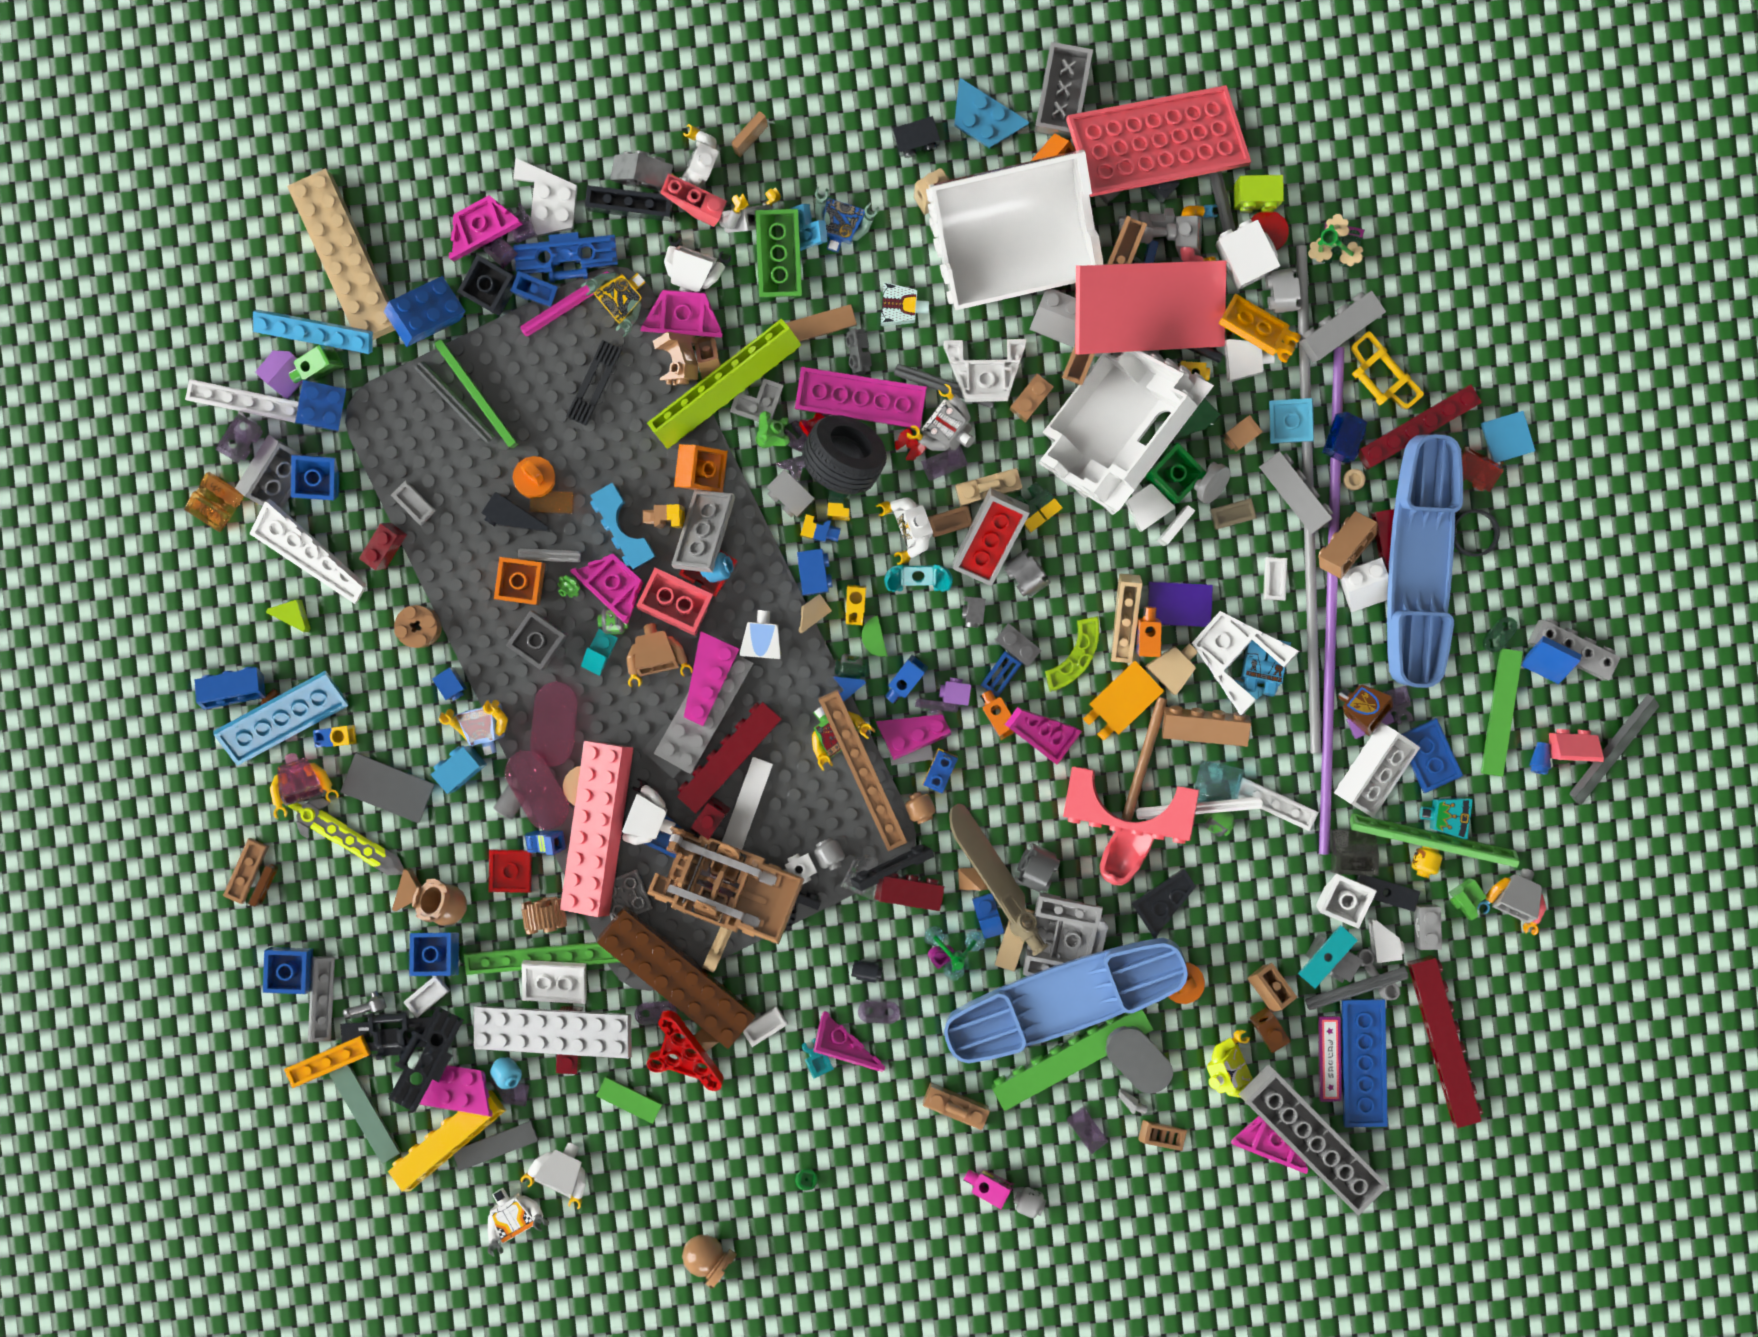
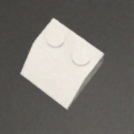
M1382 558L1352 567L1342 579L1339 578L1351 613L1386 601L1388 598V573Z
M1336 874L1324 887L1316 907L1320 913L1359 929L1377 890Z

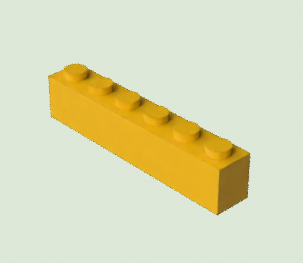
M488 1090L489 1098H487L489 1109L493 1113L492 1117L457 1111L458 1113L453 1117L450 1116L443 1120L439 1129L429 1132L424 1137L426 1140L421 1144L411 1147L407 1156L397 1159L392 1164L393 1167L388 1172L402 1192L413 1190L506 1111L492 1090Z

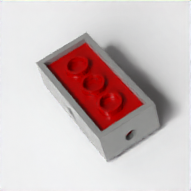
M990 488L953 559V569L992 586L1030 514L1029 505Z

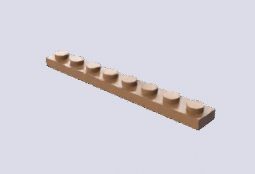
M838 690L818 698L887 850L890 851L907 843Z

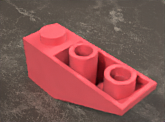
M669 173L660 192L694 218L713 227L719 221L727 202Z

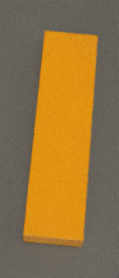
M361 1035L285 1068L284 1071L291 1087L295 1088L369 1056L371 1052L364 1036Z

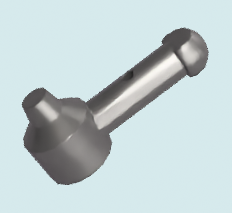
M377 991L371 992V999L368 1003L344 1009L343 1015L347 1018L368 1011L382 1012L387 1007L385 999Z

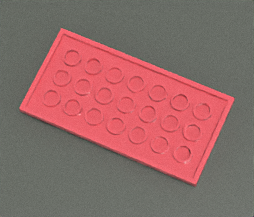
M1227 85L1072 114L1066 118L1076 151L1083 149L1086 154L1092 190L1090 197L1245 167L1251 163Z

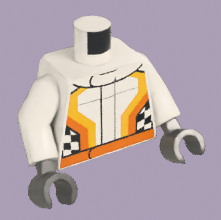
M504 1188L492 1194L498 1205L491 1209L488 1216V1238L490 1243L488 1253L494 1257L493 1251L495 1248H498V1252L502 1254L503 1247L498 1244L499 1242L503 1244L531 1227L542 1231L540 1227L541 1222L546 1226L549 1225V1221L542 1218L543 1213L536 1201L527 1196H521L519 1193L509 1198Z

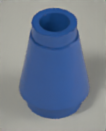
M1537 742L1529 765L1532 773L1548 774V770L1551 769L1550 744Z

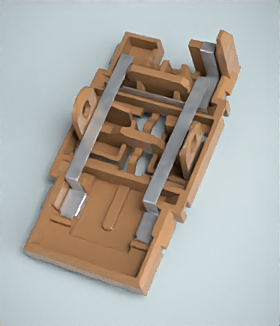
M671 825L670 830L673 834H671L666 851L676 854L668 877L655 873L647 894L661 902L672 903L671 908L706 922L732 930L735 933L738 930H742V933L752 937L756 935L779 945L803 885L804 878L783 871L781 867L769 863L767 865L765 864L766 859L712 838L708 840L702 835L699 838L694 837V834ZM740 854H743V855H746V856H747V858H746L745 861H744V857L741 856ZM710 866L711 875L717 877L716 880L700 875L702 870L708 871ZM698 879L714 884L713 889L711 890L697 884ZM723 880L735 884L737 881V883L740 884L739 889L729 884L723 883ZM720 887L737 893L735 898L731 897L728 903V896L719 893Z

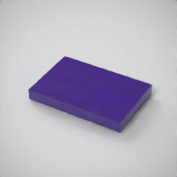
M1149 582L1147 607L1157 608L1156 618L1160 619L1162 625L1206 627L1211 622L1213 585Z

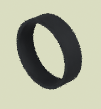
M1470 510L1460 514L1455 519L1454 547L1460 553L1476 557L1485 555L1495 548L1499 541L1500 528L1498 522L1490 513L1483 510ZM1469 513L1484 515L1490 520L1494 528L1492 544L1487 550L1479 554L1465 551L1456 539L1457 524L1462 517Z

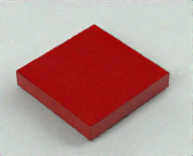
M490 849L489 892L531 893L532 853L527 852V850Z

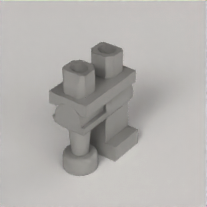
M1164 208V214H1149L1144 211L1137 213V210H1130L1129 217L1147 223L1140 242L1149 244L1153 238L1166 236L1168 241L1176 240V223H1174L1175 215L1173 208ZM1119 216V231H1121L1126 216Z

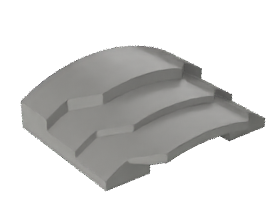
M1039 892L1034 916L1037 920L1036 927L1039 929L1038 934L1044 943H1048L1049 946L1033 956V951L1027 944L1023 975L1029 976L1053 966L1103 951L1108 930V924L1101 917L1103 907Z

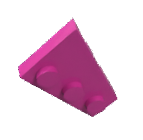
M942 714L876 721V725L893 760L951 735V731Z

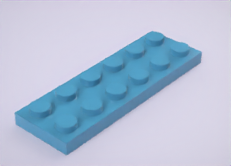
M325 670L214 730V736L238 766L348 706V701Z

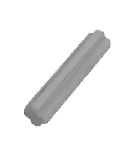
M520 548L518 550V559L580 562L581 552Z

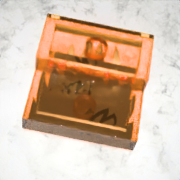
M208 472L205 474L197 491L192 493L184 510L218 532H221L244 496L234 487Z

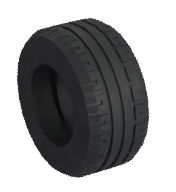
M832 415L817 421L802 449L803 462L810 475L824 487L842 494L855 495L871 489L886 465L887 460L885 446L877 433L863 422L843 415Z

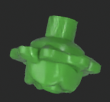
M568 575L559 577L558 586L561 588L559 594L561 596L568 595L571 598L573 596L577 597L580 589L577 579Z

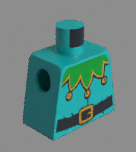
M1433 799L1432 808L1421 806L1419 817L1420 819L1430 820V829L1468 839L1473 799Z

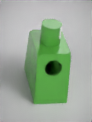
M318 345L294 361L296 369L289 372V376L295 384L301 380L314 382L344 365L334 347Z

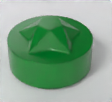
M811 1169L800 1170L795 1178L797 1187L804 1191L812 1190L818 1181L816 1173Z

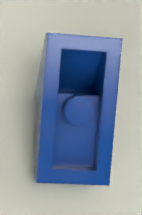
M517 271L510 291L525 300L530 299L551 307L558 287Z
M833 677L843 689L841 693L839 692L843 702L866 684L861 679Z
M992 893L972 898L984 939L1003 934V926Z

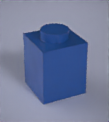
M450 667L432 678L445 700L452 699L455 701L464 695L463 691L467 689L454 667Z

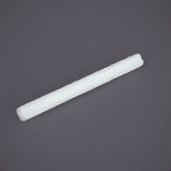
M1262 797L1197 803L1196 814L1263 808L1264 803ZM1169 805L1138 808L1136 811L1137 818L1139 820L1155 818L1164 812Z

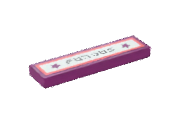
M1318 1016L1319 1101H1342L1340 1016Z

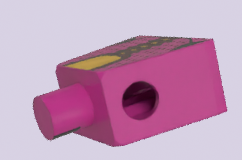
M969 1169L963 1180L974 1186L972 1190L974 1195L999 1209H1002L1014 1186V1183L984 1169L980 1174ZM983 1182L987 1183L989 1188L984 1187Z

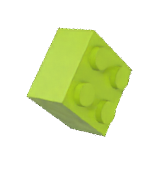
M1283 175L1240 176L1234 183V210H1240V213H1251L1253 210L1274 212V209H1277L1284 201Z

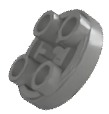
M1212 462L1203 479H1199L1194 485V489L1197 491V498L1205 504L1214 501L1225 489L1230 478V469L1224 464Z

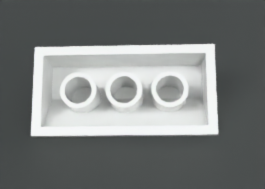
M1381 722L1374 730L1367 744L1362 748L1355 762L1350 766L1349 771L1339 783L1334 793L1374 818L1420 747Z

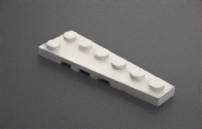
M268 499L265 501L250 535L354 604L357 603L367 585L272 500Z

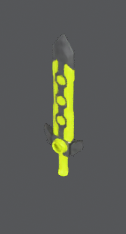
M282 792L283 801H285L289 797ZM324 798L310 800L303 805L298 802L288 805L289 808L298 812L296 824L302 836L309 838L308 826H310L314 831L349 850L384 874L402 875L404 868L398 856L360 835L325 811L320 810L330 804Z

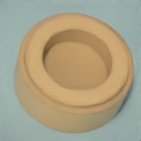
M1351 469L1344 474L1343 484L1349 490H1358L1365 484V475L1358 469Z

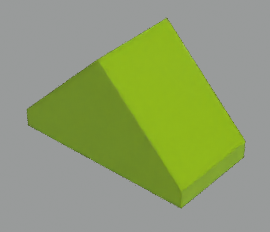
M302 600L290 601L268 608L266 613L302 632H309L311 629Z

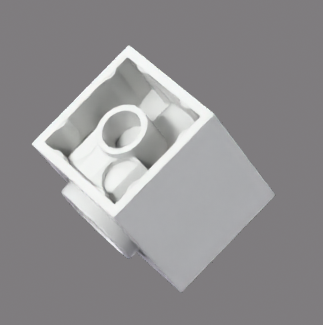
M1249 219L1241 223L1240 227L1237 228L1238 230L1233 232L1232 229L1223 232L1220 234L1219 240L1215 245L1221 259L1227 261L1226 269L1237 291L1269 275L1270 271L1277 270L1280 267L1274 244L1268 234L1264 233L1258 220L1252 222Z

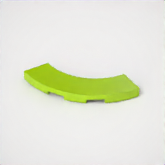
M1098 616L1077 621V640L1072 652L1060 665L1045 671L1049 692L1058 690L1073 682L1090 664L1099 641Z

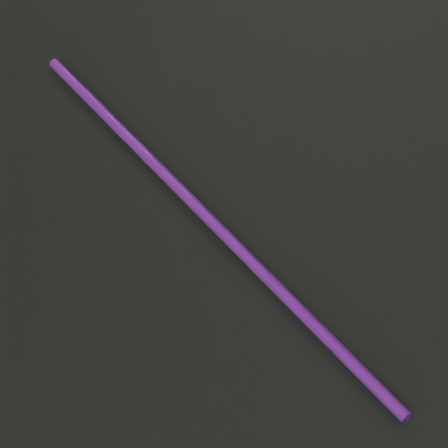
M1345 347L1335 348L1333 356L1329 508L1333 512L1330 516L1333 520L1329 522L1328 544L1333 534L1339 532ZM1327 572L1319 833V854L1323 855L1330 854L1338 577Z

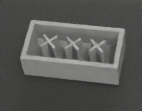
M1051 42L1034 132L1048 135L1055 133L1061 137L1072 139L1066 118L1068 115L1082 113L1093 49Z

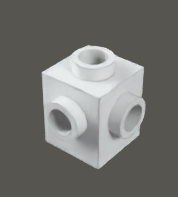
M798 853L788 858L789 863L785 864L786 869L783 870L804 878L803 884L811 880L810 876L817 873L809 853L801 857ZM796 866H802L803 872L797 873Z

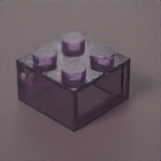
M238 411L216 445V450L237 463L241 459L245 461L251 452L250 444L252 441L256 443L263 433L260 429L261 424ZM245 422L248 424V429L242 430L240 423ZM230 440H235L237 442V446L235 448H231L228 445V442Z

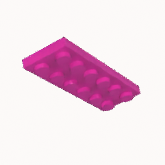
M801 367L795 410L826 415H843L857 420L907 428L915 425L920 429L927 387Z

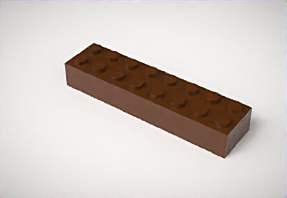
M627 906L620 910L598 936L597 943L727 1049L730 1048L756 1017L755 1011Z

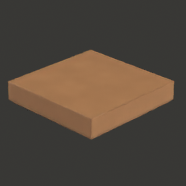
M758 112L732 141L733 150L737 156L741 157L768 127L766 116L762 112Z

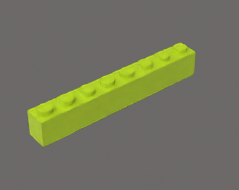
M780 319L652 418L647 424L667 449L689 432L693 431L699 424L710 418L717 410L728 404L730 400L743 392L748 386L760 379L766 372L777 366L784 358L795 352L801 346V343L789 326Z

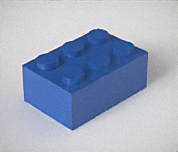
M443 276L390 300L384 310L385 315L406 347L459 322L466 312Z

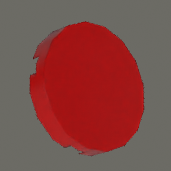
M1259 212L1251 218L1252 222L1259 221L1264 233H1267L1272 240L1276 251L1285 244L1289 235L1288 224L1285 218L1278 212Z

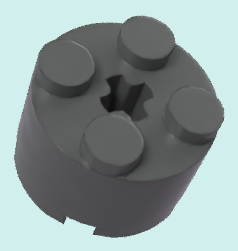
M1031 843L1029 845L1031 849H1026L1017 867L1020 875L1019 877L1015 876V882L1038 892L1042 890L1047 892L1051 885L1050 877L1052 872L1057 871L1060 860L1056 859L1055 852Z

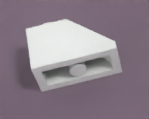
M1368 918L1371 950L1375 956L1374 961L1381 963L1402 960V954L1405 953L1403 941H1400V938L1377 920Z

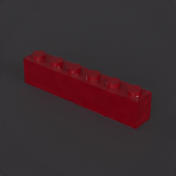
M1470 384L1355 452L1365 469H1369L1404 449L1415 436L1433 432L1482 402Z
M757 702L749 710L751 715L747 720L742 718L736 724L735 728L737 731L732 736L728 734L720 742L723 746L718 752L714 749L706 759L709 762L704 767L699 765L692 773L694 778L690 783L685 781L679 787L678 791L680 794L677 797L695 814L783 719L765 702L761 704Z

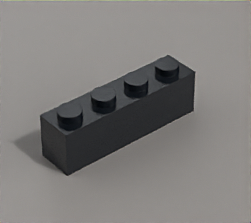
M587 185L585 207L588 212L672 222L674 203L662 194Z

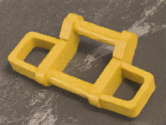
M1371 332L1365 333L1351 346L1352 352L1361 364L1352 375L1355 378L1358 377L1377 399L1376 403L1379 406L1390 397L1402 409L1406 410L1424 395L1423 391L1413 382L1410 375L1402 371L1388 355V350L1380 344ZM1368 338L1378 351L1365 361L1357 346L1364 339ZM1379 358L1399 379L1384 393L1380 391L1364 372ZM1405 383L1416 392V397L1408 404L1404 403L1394 394Z

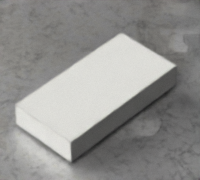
M1265 557L1263 600L1285 601L1287 558Z
M434 976L403 1003L418 1018L448 993L450 989L439 976Z
M776 1006L752 1021L743 1033L753 1047L788 1025V1022Z

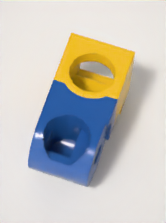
M355 725L313 730L315 747L357 744Z

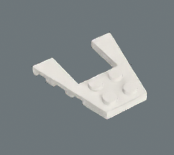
M1220 611L1192 644L1210 668L1214 677L1238 710V713L1243 715L1256 699L1225 672L1226 669L1252 640L1283 667H1286L1299 651Z

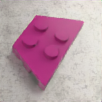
M488 195L453 215V231L451 232L453 248L452 252L449 253V258L454 262L523 224L493 197Z
M665 289L662 290L640 330L643 332H674L722 338L723 335L706 293Z
M610 554L601 560L589 562L588 566L570 570L623 623L627 624L629 622L643 582L614 554Z
M449 1065L445 1068L439 1082L431 1081L419 1104L492 1117L493 1114L492 1110L489 1109L487 1099L489 1098V1093L486 1088L485 1072Z
M1260 1116L1254 1119L1231 1140L1232 1145L1307 1174L1308 1172L1306 1163Z

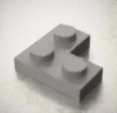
M763 378L757 398L739 393L734 398L730 412L759 422L760 414L763 411H767L771 414L770 418L773 419L784 385Z

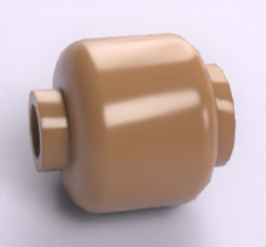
M920 791L909 795L910 800L905 803V808L910 820L913 822L917 821L918 824L931 820L933 818L932 815L936 811L931 797L928 794L922 795Z

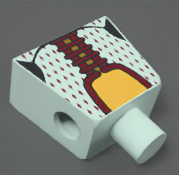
M890 283L883 284L881 326L915 323L916 313L928 314L929 301L917 300V290Z

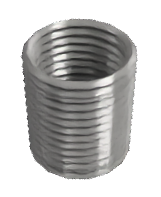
M507 785L505 791H503L504 793L501 794L493 808L502 816L512 820L527 796L517 788Z

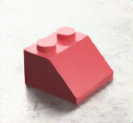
M1557 729L1556 733H1549L1550 758L1604 762L1598 735H1591V731L1578 730V734H1570L1568 729Z

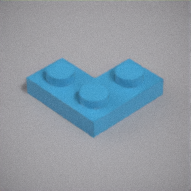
M801 204L790 208L798 209L800 251L827 242L826 223L824 220L811 221L810 204Z

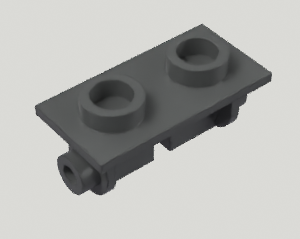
M854 328L847 332L846 345L850 351L849 365L852 368L853 374L860 371L869 372L871 371L870 367H872L870 352H862V349L869 348L867 333L864 329L857 330V328Z

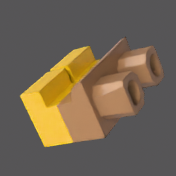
M680 504L654 505V510H643V523L647 525L654 524V527L661 529L666 525V522H671L672 527L683 528L685 507Z

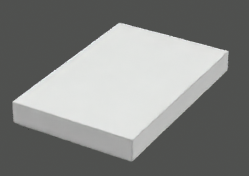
M523 960L522 1001L586 1004V963Z

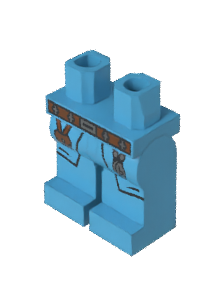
M1252 640L1245 648L1241 679L1244 680L1243 688L1248 692H1255L1257 683L1264 684V695L1275 696L1278 686L1283 682L1285 667ZM1281 641L1291 646V642Z

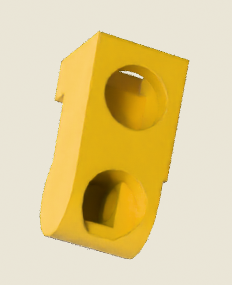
M847 585V625L863 626L866 586Z

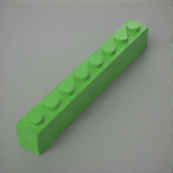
M1141 1009L1135 1013L1125 1012L1106 1020V1023L1100 1026L1097 1024L1086 1030V1034L1082 1036L1075 1035L1068 1039L1066 1045L1062 1047L1057 1045L1049 1050L1050 1053L1044 1057L1039 1055L1033 1058L1031 1064L1025 1067L1023 1065L1016 1067L1012 1070L1013 1074L1007 1077L1002 1075L996 1078L991 1086L1003 1110L1006 1111L1107 1056L1105 1050L1106 1040L1109 1034L1116 1028L1134 1026L1139 1028L1144 1034L1153 1031L1143 1010Z

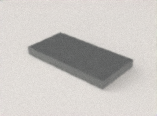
M355 753L340 792L408 820L420 823L435 783L362 754Z

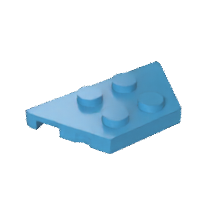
M960 78L954 123L956 128L990 149L1000 141L1006 140L1015 132L1028 126L1029 121Z

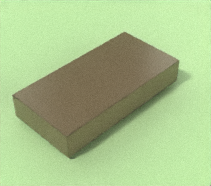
M1252 498L1210 509L1215 530L1257 519Z

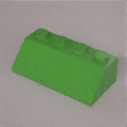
M798 209L755 210L759 297L783 298L802 296Z

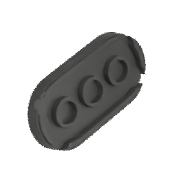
M1121 1026L1109 1034L1105 1047L1108 1058L1139 1091L1156 1093L1168 1086L1173 1077L1172 1065L1167 1057L1139 1028Z

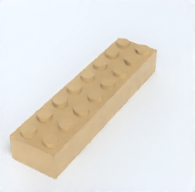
M325 168L288 185V190L350 326L373 331V340L394 331L393 325L384 313L389 302L388 296L333 175Z

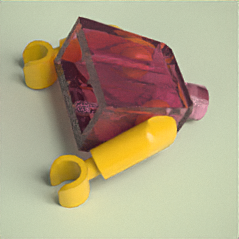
M295 753L285 756L286 764L277 768L278 774L274 776L270 786L273 805H276L274 817L279 819L277 814L279 809L284 811L285 817L288 815V810L282 804L288 806L324 794L323 790H326L325 797L329 802H331L328 798L330 792H334L337 799L339 797L338 792L332 790V783L326 771L315 763H309L307 758L298 760V756Z

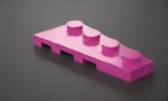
M702 631L700 632L684 718L704 726L740 649Z

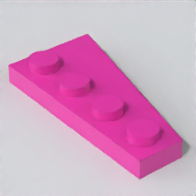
M1018 707L1005 723L1008 728L1056 765H1058L1082 732L1077 727Z

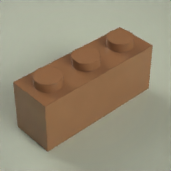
M1357 511L1351 517H1347L1340 531L1333 534L1327 547H1323L1318 555L1320 568L1342 579L1377 535V522Z

